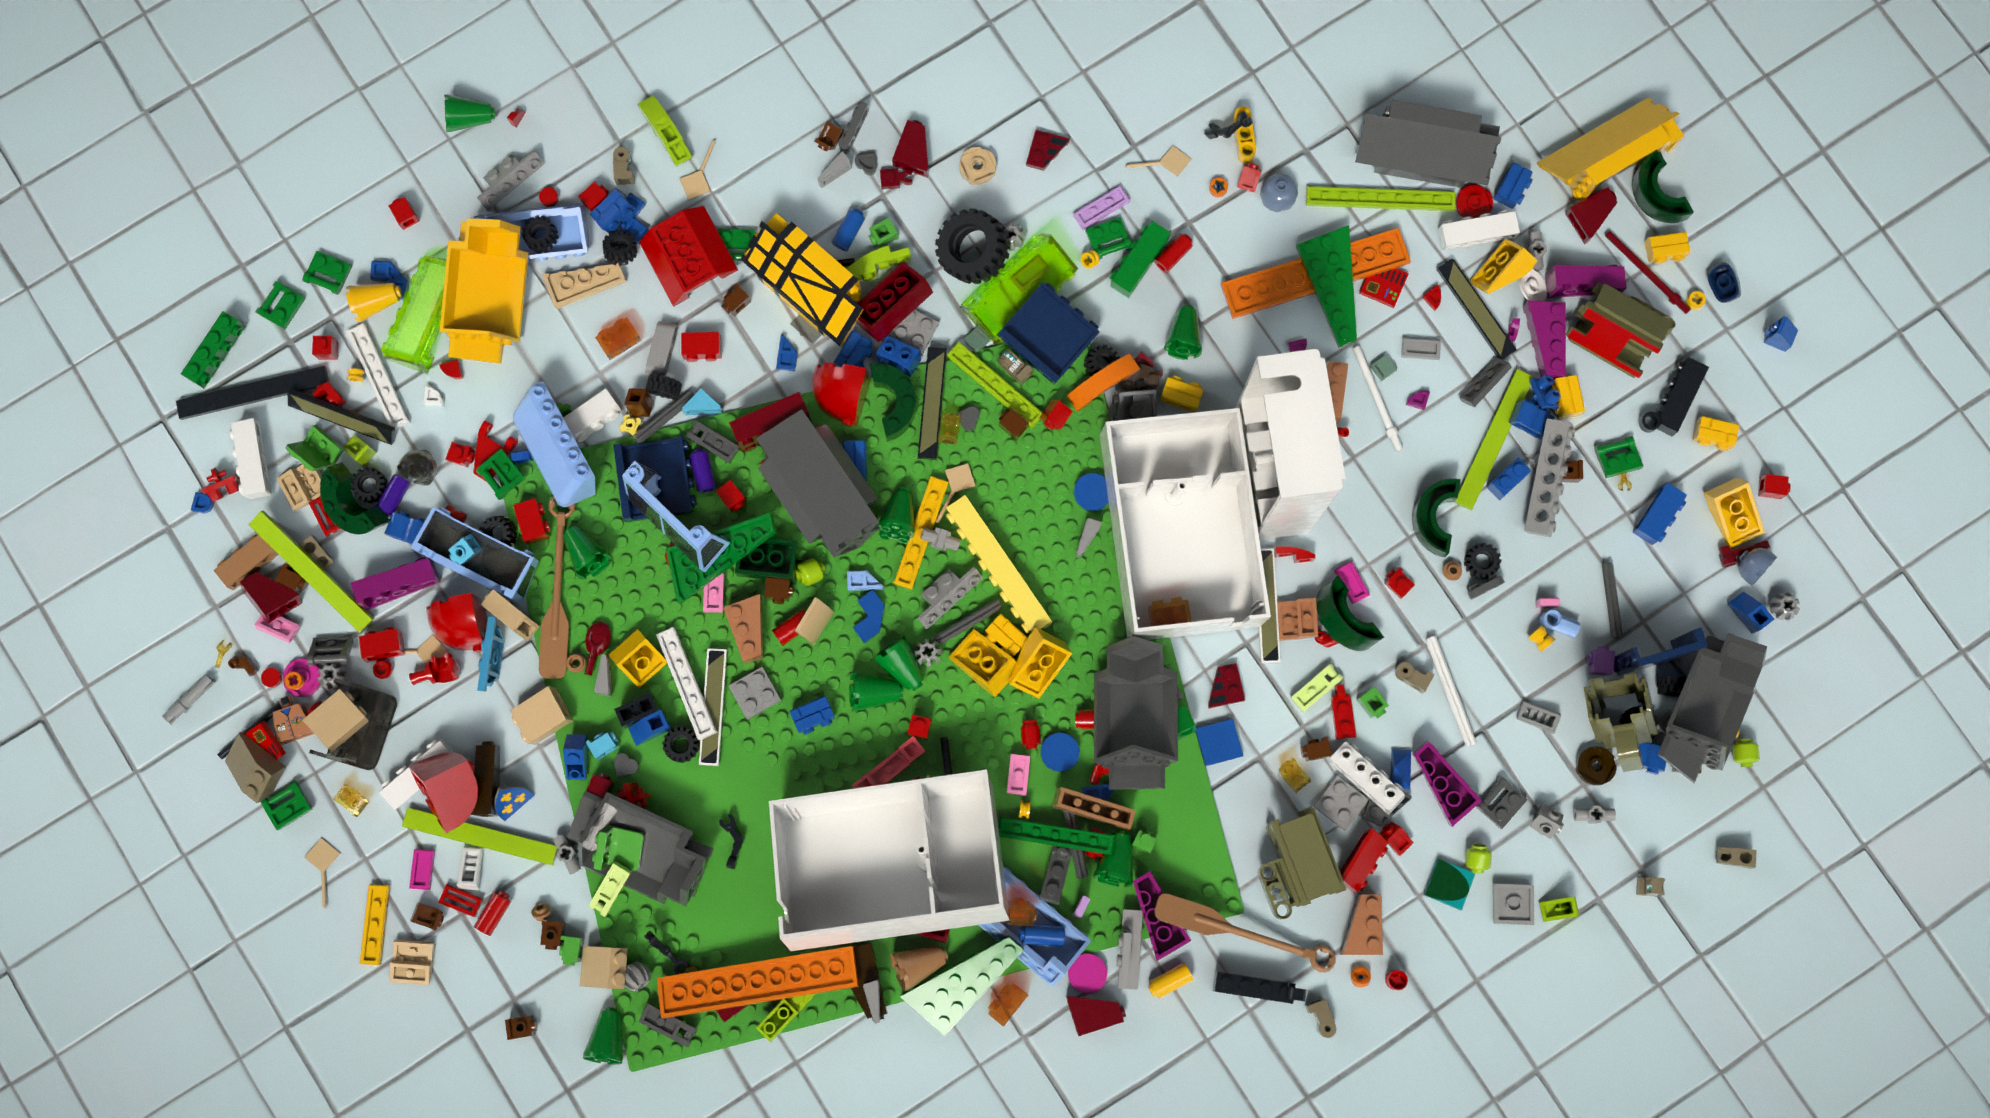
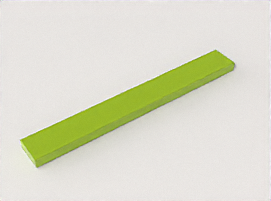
M1307 186L1306 206L1455 211V191Z
M1516 369L1459 490L1458 498L1454 503L1469 510L1473 509L1512 426L1509 421L1516 404L1524 400L1531 385L1529 381L1534 376Z
M264 510L260 511L248 524L359 633L375 619L362 606L358 605L356 600Z
M411 808L406 810L402 827L554 865L558 851L555 845L465 822L454 830L445 833L437 821L439 817L436 818L434 814Z

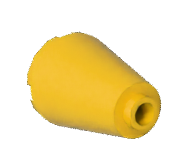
M394 283L350 285L346 287L349 292H346L347 301L351 312H356L358 317L355 320L358 323L399 302L402 296L399 285L396 286Z

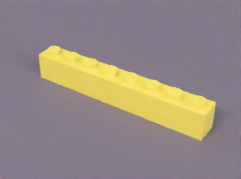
M966 495L946 507L947 514L945 515L951 524H956L958 527L956 531L960 538L967 540L969 543L967 548L972 555L976 554L980 559L978 561L979 566L983 571H988L990 574L988 578L992 585L999 587L1001 590L999 594L1003 601L1010 603L1012 606L1010 611L1014 617L1021 619L1023 622L1021 627L1025 633L1031 634L1035 627L1043 630L1051 625L1052 620Z

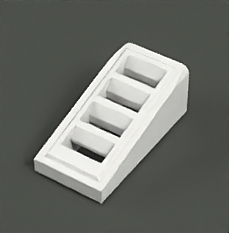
M463 847L457 881L459 889L479 890L483 848ZM467 855H476L477 859L467 858ZM466 863L476 864V866H466ZM465 871H467V872H475V873H474V875H473V874H465Z

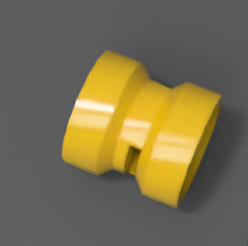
M1543 625L1528 637L1531 642L1537 644L1540 652L1556 640L1546 632V628Z

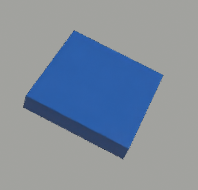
M1233 719L1196 728V735L1205 767L1243 757Z

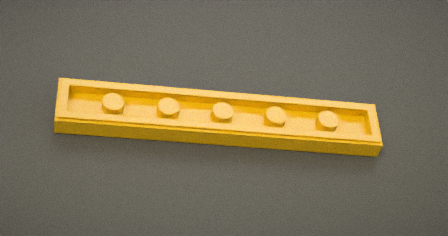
M930 476L914 523L915 533L913 538L907 543L894 581L895 585L910 590L913 589L928 542L921 540L920 536L924 527L933 530L949 484L948 481Z

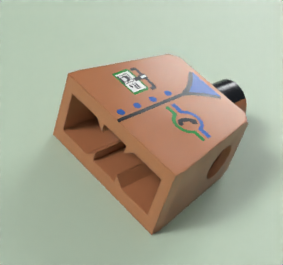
M292 696L281 698L282 709L273 712L275 737L279 743L285 745L313 735L312 730L302 721L307 717L308 713L305 705L300 703L294 705Z

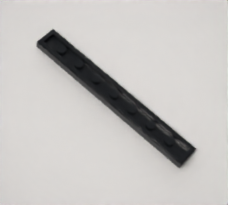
M321 366L177 400L178 416L180 420L282 397L287 395L290 388L300 392L315 389L322 383H329L327 368Z

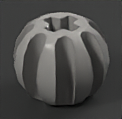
M1008 223L1009 226L1005 227V231L1011 237L1007 239L1011 247L1009 250L1015 251V247L1021 248L1024 243L1022 241L1026 239V236L1019 224L1014 226V223Z
M1781 592L1775 595L1776 598L1771 599L1770 604L1773 608H1770L1772 614L1776 613L1777 619L1791 620L1794 618V615L1799 613L1800 608L1797 605L1800 602L1798 599L1793 598L1794 594Z
M929 638L924 639L926 643L923 645L919 641L916 647L920 648V650L914 651L915 657H921L917 660V663L922 665L923 662H927L926 667H932V661L938 664L941 659L936 656L943 655L942 649H936L940 644L936 640L933 644H930ZM928 649L929 651H932V656L928 657V655H924L925 650Z
M339 662L332 664L323 663L324 668H319L317 671L318 674H321L317 678L319 684H323V687L329 690L332 687L334 689L340 688V683H345L347 677H343L347 673L345 667H341Z
M638 961L629 964L626 967L624 987L634 992L644 988L651 979V972L648 966Z

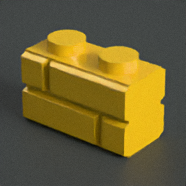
M1686 231L1650 236L1644 243L1649 263L1663 264L1671 259L1674 262L1685 260L1690 254Z
M1573 375L1554 379V383L1550 388L1556 389L1561 395V398L1557 401L1559 408L1554 410L1555 414L1559 415V419L1582 415L1585 412L1578 376Z
M1168 377L1160 402L1195 413L1204 389L1200 388L1201 385L1198 383L1190 382L1188 384L1182 382L1183 379L1180 377Z
M1700 416L1696 420L1692 440L1697 441L1698 445L1701 446L1714 445L1717 446L1718 450L1728 451V449L1736 445L1740 425Z
M1002 614L985 630L986 638L994 644L997 643L1004 652L1013 658L1020 653L1024 642L1028 638Z

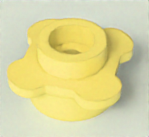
M629 414L625 415L620 431L627 432L633 436L638 432L641 420L640 418H632Z

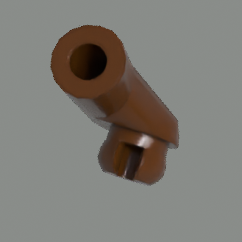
M234 656L228 661L230 668L245 669L249 676H253L258 672L248 657Z

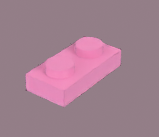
M724 573L704 587V613H723Z
M260 616L254 624L256 629L289 644L300 629L298 624L283 617H278L267 624L263 617Z
M1011 754L1007 794L1026 796L1030 756Z

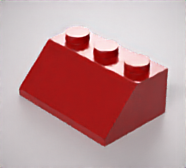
M1372 828L1364 831L1340 870L1346 888L1354 893L1359 890L1363 891L1368 883L1366 881L1369 873L1372 875L1378 866L1376 864L1378 858H1383L1388 850L1386 847L1388 841Z

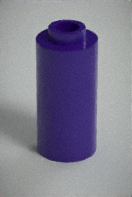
M704 449L694 450L693 454L690 455L698 493L712 492L717 487L709 453L704 451Z
M394 474L375 507L379 506L387 517L388 515L391 516L392 512L395 513L411 483Z

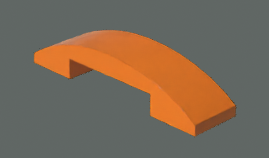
M1129 353L1091 376L1070 392L1067 397L1078 412L1093 402V399L1121 380L1127 379L1139 371L1140 368Z

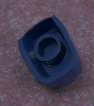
M1718 263L1707 274L1711 290L1719 302L1728 303L1741 296L1739 277L1730 263Z

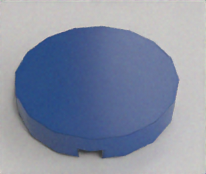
M1086 474L1075 484V501L1084 510L1099 511L1109 503L1106 479L1100 474Z
M1056 733L1050 735L1043 742L1041 758L1046 767L1052 771H1068L1078 761L1080 750L1073 737L1065 733Z

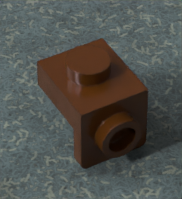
M827 121L820 136L815 138L814 142L824 151L835 150L844 129Z
M417 902L410 921L436 931L437 927L442 925L444 916H442L443 912L441 910Z

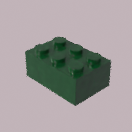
M769 538L736 563L735 574L738 577L756 579H786L795 583V570L797 568L799 552L798 541Z

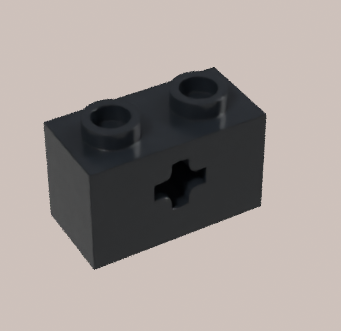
M648 693L614 710L621 726L627 729L642 718L659 711L660 708L654 695Z

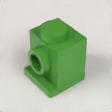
M889 218L869 228L871 235L868 237L873 246L877 244L881 248L899 239L898 232ZM881 234H885V235H886V236H884V237H882V238L879 237Z
M1376 687L1357 699V702L1361 704L1370 718L1376 716L1378 719L1386 713L1385 708L1389 706ZM1370 702H1375L1376 707L1371 708Z
M1139 828L1132 846L1150 854L1158 836L1149 830Z
M561 936L564 944L560 946L559 955L562 956L563 964L574 966L575 962H581L584 938Z

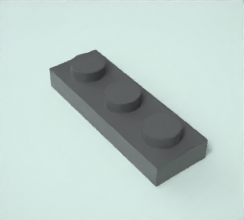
M1496 357L1459 396L1461 402L1475 408L1512 368L1510 363Z
M1053 846L1039 900L1059 905L1072 855L1070 848Z

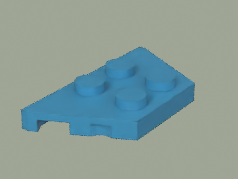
M488 616L485 639L482 640L481 644L483 654L478 664L480 674L477 691L486 692L487 686H492L500 676L505 640L500 626H496L497 617Z

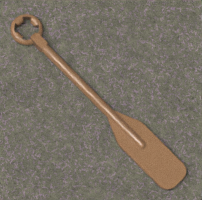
M554 497L549 501V511L557 518L553 601L541 623L539 673L546 679H560L566 674L569 623L560 602L564 548L563 535L565 519L573 514L576 507L575 504L568 507L569 513L558 512L557 514L553 511L556 508Z
M1166 893L1161 894L1157 899L1155 916L1160 921L1203 935L1232 933L1309 959L1312 967L1319 972L1325 973L1330 971L1336 963L1334 952L1325 945L1315 946L1312 950L1301 948L1233 926L1210 907ZM1318 949L1321 952L1329 953L1328 968L1316 964V951Z

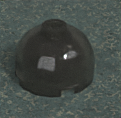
M411 450L402 456L397 469L406 479L408 477L416 479L413 483L429 486L436 477L437 463L429 451Z

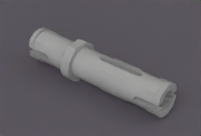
M205 675L180 700H176L174 702L175 705L162 717L172 725L215 682L208 675Z

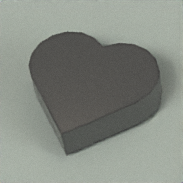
M875 152L859 154L855 158L856 167L862 169L866 175H874L877 171Z
M972 406L956 413L964 430L968 432L975 430L976 421L980 418L978 408Z
M624 753L616 755L614 763L617 777L632 775L638 771L639 764L636 760L630 759Z

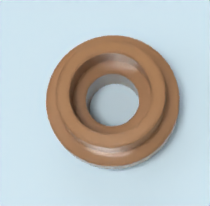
M1448 562L1443 567V575L1446 579L1455 581L1461 577L1462 567L1457 562ZM1450 568H1454L1456 573L1452 574Z
M574 653L567 658L566 665L571 672L579 673L584 670L586 660L581 654ZM575 660L580 661V664L577 667L573 665Z
M546 903L537 904L531 910L532 917L537 921L547 920L551 915L550 905Z

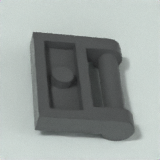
M353 637L313 638L307 655L308 666H315L319 663L338 662L348 664L349 655L354 643Z
M1500 776L1497 779V784L1476 808L1496 826L1503 829L1525 804L1527 799L1512 787L1506 779ZM1504 788L1507 792L1490 811L1487 806Z

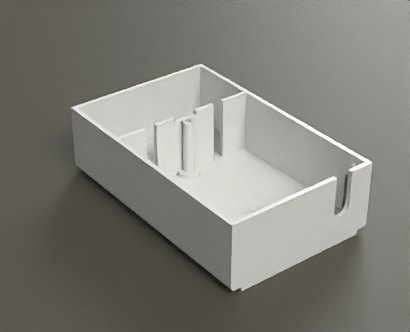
M1318 349L1257 357L1235 407L1240 408L1259 540L1309 533L1343 487L1342 483L1346 479L1325 358L1320 357Z
M1240 408L1106 422L1100 433V442L1127 638L1136 636L1145 640L1249 629L1264 624L1271 617Z
M987 770L769 801L777 902L782 906L785 914V919L782 916L778 917L780 940L790 951L1009 921L994 790Z

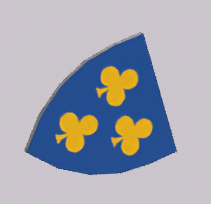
M502 785L497 789L494 803L495 811L501 819L506 821L535 795L524 787H506Z

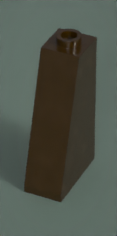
M493 741L482 742V745H476L474 776L478 786V797L471 815L498 817L494 803L497 789L500 787V746L494 745Z
M868 943L855 946L854 952L859 987L851 988L867 1019L872 1018L863 984L879 980L881 1019H884V1015L888 1014L873 945Z

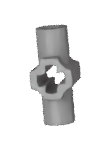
M1530 232V246L1527 251L1537 260L1533 269L1540 271L1544 269L1543 255L1547 252V245L1542 243V232Z
M924 527L920 536L921 540L930 542L929 546L938 550L946 551V548L957 551L960 545V539L952 537L951 532L940 528L931 530Z
M1590 806L1588 809H1574L1573 818L1574 821H1588L1589 824L1601 823V821H1615L1616 812L1615 809H1602L1600 806ZM1591 812L1597 813L1598 817L1592 816Z
M565 834L555 837L553 841L558 849L557 857L559 861L565 863L570 875L580 871L581 867L576 858L578 854L576 848L570 846ZM565 850L571 851L569 859L563 856L566 854Z

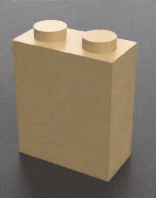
M494 589L484 597L481 603L484 608L526 641L540 627Z
M551 686L544 688L510 710L513 715L512 720L522 732L520 733L521 738L527 744L536 745L574 721L557 688Z
M340 689L302 720L331 752L368 722V719L365 717L368 713L360 705L356 707L352 703L355 699L348 691L343 693Z
M583 946L580 986L624 989L628 949Z

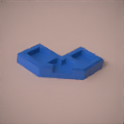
M630 192L627 197L633 203L635 209L630 217L621 221V230H624L625 234L627 231L630 232V236L633 234L638 244L649 230L635 219L646 204Z
M372 261L370 279L372 281H388V283H394L396 286L399 285L402 292L400 300H407L409 281L390 261Z
M874 590L858 600V603L868 617L855 625L853 629L864 644L879 634L881 630L884 604Z

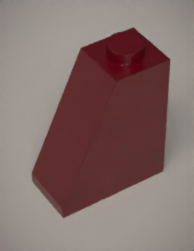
M907 120L892 158L893 166L903 170H912V173L928 178L925 125L917 120Z
M1609 187L1573 205L1565 213L1584 245L1591 240L1618 203L1615 193L1610 191Z
M258 572L248 575L240 581L243 593L267 624L302 604L298 592Z
M1074 996L1066 997L1078 1036L1124 1022L1123 1017H1126L1123 1005L1119 1006L1118 1002Z

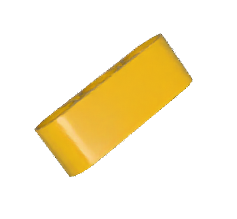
M1245 106L1238 107L1234 113L1233 124L1238 121V115L1243 111L1247 113V118L1251 117L1252 119L1251 111ZM1253 123L1249 127L1241 126L1234 132L1237 156L1239 161L1244 164L1252 162L1256 153ZM1240 133H1247L1249 137H1242ZM1248 150L1251 152V155H1245L1243 151Z

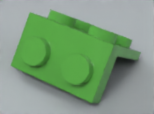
M318 425L312 426L304 441L287 444L285 447L292 457L298 459L310 471L335 465L345 449Z
M606 825L596 834L595 843H597V849L594 851L592 861L595 862L594 869L601 871L604 867L612 865L616 861L629 870H638L644 834Z

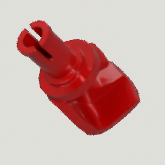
M445 653L440 658H436V655H434L430 661L425 663V669L409 673V678L412 685L426 680H430L432 684L455 681L459 679L460 665L452 654Z

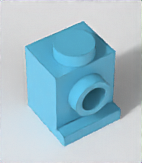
M469 534L448 549L451 553L449 556L454 563L461 565L479 553L482 547L473 535Z
M613 731L606 734L604 732L594 737L595 741L593 742L590 740L586 741L590 751L598 760L619 748L616 744L619 740Z

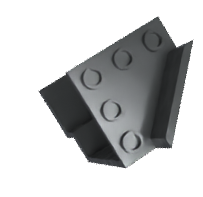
M1392 100L1390 105L1386 106L1385 113L1382 116L1366 114L1355 162L1375 166L1374 173L1460 188L1463 187L1465 182L1488 185L1491 168H1493L1497 156V146L1502 138L1499 136L1500 126L1481 123L1482 115Z
M801 409L756 438L767 454V457L762 460L764 463L758 469L809 544L822 540L832 556L836 558L858 549L880 529L877 525L879 521L869 508L878 498L827 424L813 426Z
M1728 633L1725 641L1707 636L1706 642L1708 647L1698 651L1667 724L1666 735L1657 754L1694 784L1702 764H1705L1712 770H1723L1755 692L1757 680L1765 663L1767 646Z
M1131 636L1107 646V669L1094 674V763L1102 765L1103 768H1109V790L1165 789V767L1178 762L1177 672L1164 668L1162 645Z
M585 791L567 835L568 840L578 844L577 849L579 852L577 857H579V866L603 877L608 873L612 865H607L600 871L594 869L595 862L592 861L594 851L597 849V843H595L596 834L606 825L641 832L644 834L640 867L636 871L631 870L632 873L624 886L665 904L668 898L687 906L691 897L696 895V888L702 880L707 867L705 865L714 849L693 840V831L607 792L604 798H600Z

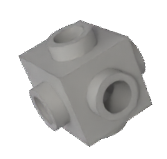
M1542 803L1533 815L1530 827L1539 834L1551 839L1555 833L1559 834L1562 830L1564 815L1558 810Z

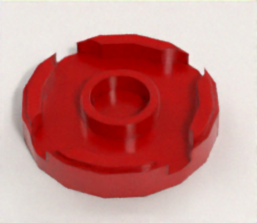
M1477 184L1464 187L1458 193L1455 201L1456 210L1463 218H1479L1480 215L1490 213L1494 205L1490 191Z

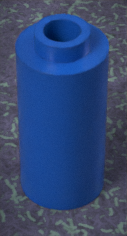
M853 209L847 212L831 242L838 249L847 252L865 220L860 210Z
M1023 924V927L1019 928L1018 936L1019 940H1022V944L1062 947L1065 939V929L1063 926Z

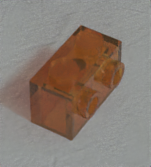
M627 317L617 320L612 327L601 330L595 337L609 360L642 341Z
M1182 597L1171 598L1170 603H1164L1163 600L1153 601L1152 605L1147 607L1151 627L1192 622L1188 600H1183Z
M1015 897L1013 901H1007L1009 921L1004 922L1015 926H1033V921L1037 920V910L1034 909V906L1028 900Z
M1007 983L1000 992L1003 994L998 1001L994 999L988 1006L990 1010L988 1015L1003 1027L1029 996L1015 983L1011 985Z

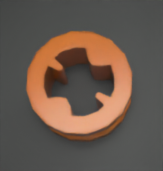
M290 672L286 675L284 683L290 689L299 690L304 686L305 679L297 672ZM297 676L296 680L299 682L297 685L293 684L292 686L291 678H296Z

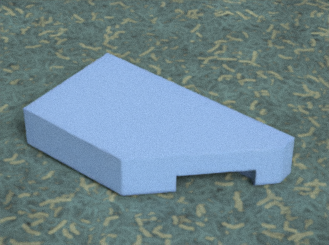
M867 570L847 571L848 591L884 590L883 585Z

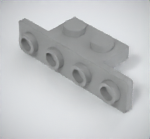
M535 151L529 153L520 162L511 154L483 177L490 187L480 194L477 199L489 211L541 168L544 162Z
M972 567L960 579L948 569L921 594L922 598L930 605L918 617V620L925 629L933 625L982 580L983 577L975 567Z
M1123 909L1121 935H1118L1120 955L1117 954L1116 966L1119 967V989H1138L1142 910Z

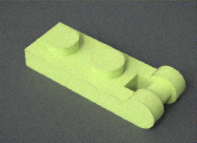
M1329 664L1291 697V700L1302 712H1305L1344 678L1341 674L1338 675L1332 664ZM1328 674L1333 680L1328 682L1324 676Z
M615 861L588 907L592 910H598L601 912L600 915L606 917L632 871ZM600 899H601L602 901L606 902V904L604 905V904L600 903V902H599Z

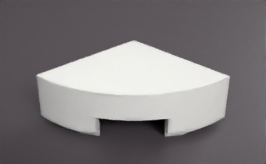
M425 385L423 404L428 406H444L441 394L433 387Z

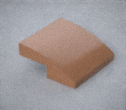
M1316 598L1277 602L1280 641L1318 637Z

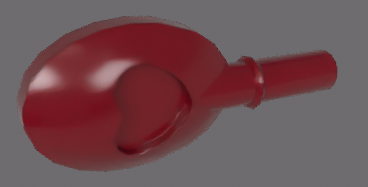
M603 622L593 624L586 634L585 646L590 654L584 674L592 676L597 656L603 654L611 642L610 628Z

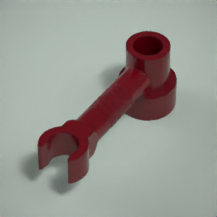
M1762 541L1754 545L1731 549L1730 545L1720 547L1722 567L1736 565L1738 563L1736 556L1742 555L1746 550L1750 552L1754 548H1770L1769 542Z

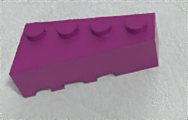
M1554 265L1545 276L1547 298L1596 295L1591 291L1597 283L1607 284L1621 293L1627 289L1625 268L1618 265Z
M1527 301L1523 306V311L1526 314V323L1528 330H1530L1531 343L1535 350L1540 378L1543 375L1552 376L1553 380L1565 377L1566 302Z
M422 557L415 560L414 563L404 564L395 569L350 582L357 604L370 610L441 581L434 561L430 558Z
M1426 741L1412 753L1451 827L1482 802L1429 741Z
M1150 870L1135 879L1133 884L1155 957L1158 961L1189 943L1192 939L1186 929L1160 921L1155 916L1157 899L1164 892L1152 871Z

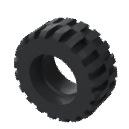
M970 208L969 211L966 209L960 210L959 215L956 213L952 214L949 221H944L943 229H939L937 233L940 235L939 239L935 240V245L938 246L935 253L939 257L938 262L940 266L944 267V271L964 283L981 284V280L984 282L990 281L991 276L996 277L999 274L998 270L1000 268L1004 269L1006 265L1004 263L1005 259H1009L1010 254L1007 252V249L1011 247L1010 242L1007 241L1009 239L1008 232L1005 231L1002 223L982 210L978 211L977 209ZM983 231L986 237L984 252L973 262H963L960 257V246L963 239L971 232Z

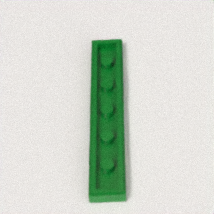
M1000 817L998 828L999 837L1106 855H1113L1116 837L1111 834Z

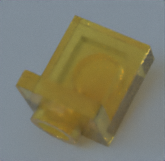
M942 413L938 442L957 445L961 423L960 415Z
M1294 758L1285 761L1279 768L1281 778L1295 793L1311 782L1310 777L1298 766Z
M344 784L333 798L335 802L341 804L355 817H358L369 803L361 793L347 784Z

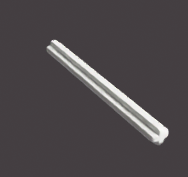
M1431 636L1426 639L1427 646L1465 745L1467 747L1476 744L1475 736L1437 637Z

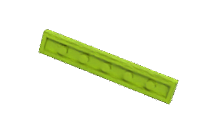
M958 342L946 355L947 358L1008 410L1012 408L1029 423L1030 429H1033L1041 420L1039 418L1042 412L962 343Z

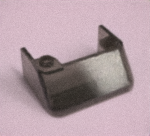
M335 678L334 682L350 687L348 692L355 699L352 703L357 707L360 705L368 713L365 716L368 722L333 752L328 749L327 754L310 749L309 753L361 769L372 770L378 764L397 708V700L392 695Z

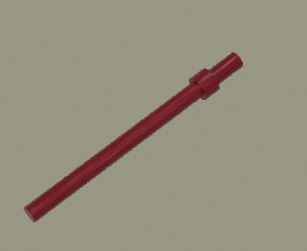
M1611 231L1605 235L1612 244L1669 298L1668 301L1676 305L1685 314L1691 310L1681 300L1682 297L1677 292L1674 293Z

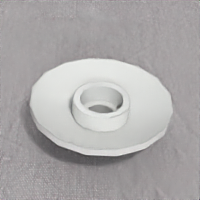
M1532 269L1526 276L1519 279L1520 289L1528 301H1544L1546 299V284L1537 271Z

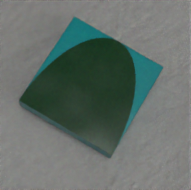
M1437 859L1424 896L1462 911L1475 873Z

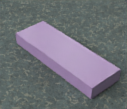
M1118 186L1073 213V216L1081 229L1085 230L1130 203V199L1122 187Z
M1082 896L1073 912L1074 916L1082 917L1090 901L1088 897Z

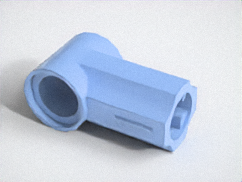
M1549 610L1539 617L1540 626L1543 625L1547 630L1551 629L1571 638H1576L1581 627V622L1563 616L1556 610ZM1548 615L1553 618V624L1547 621Z

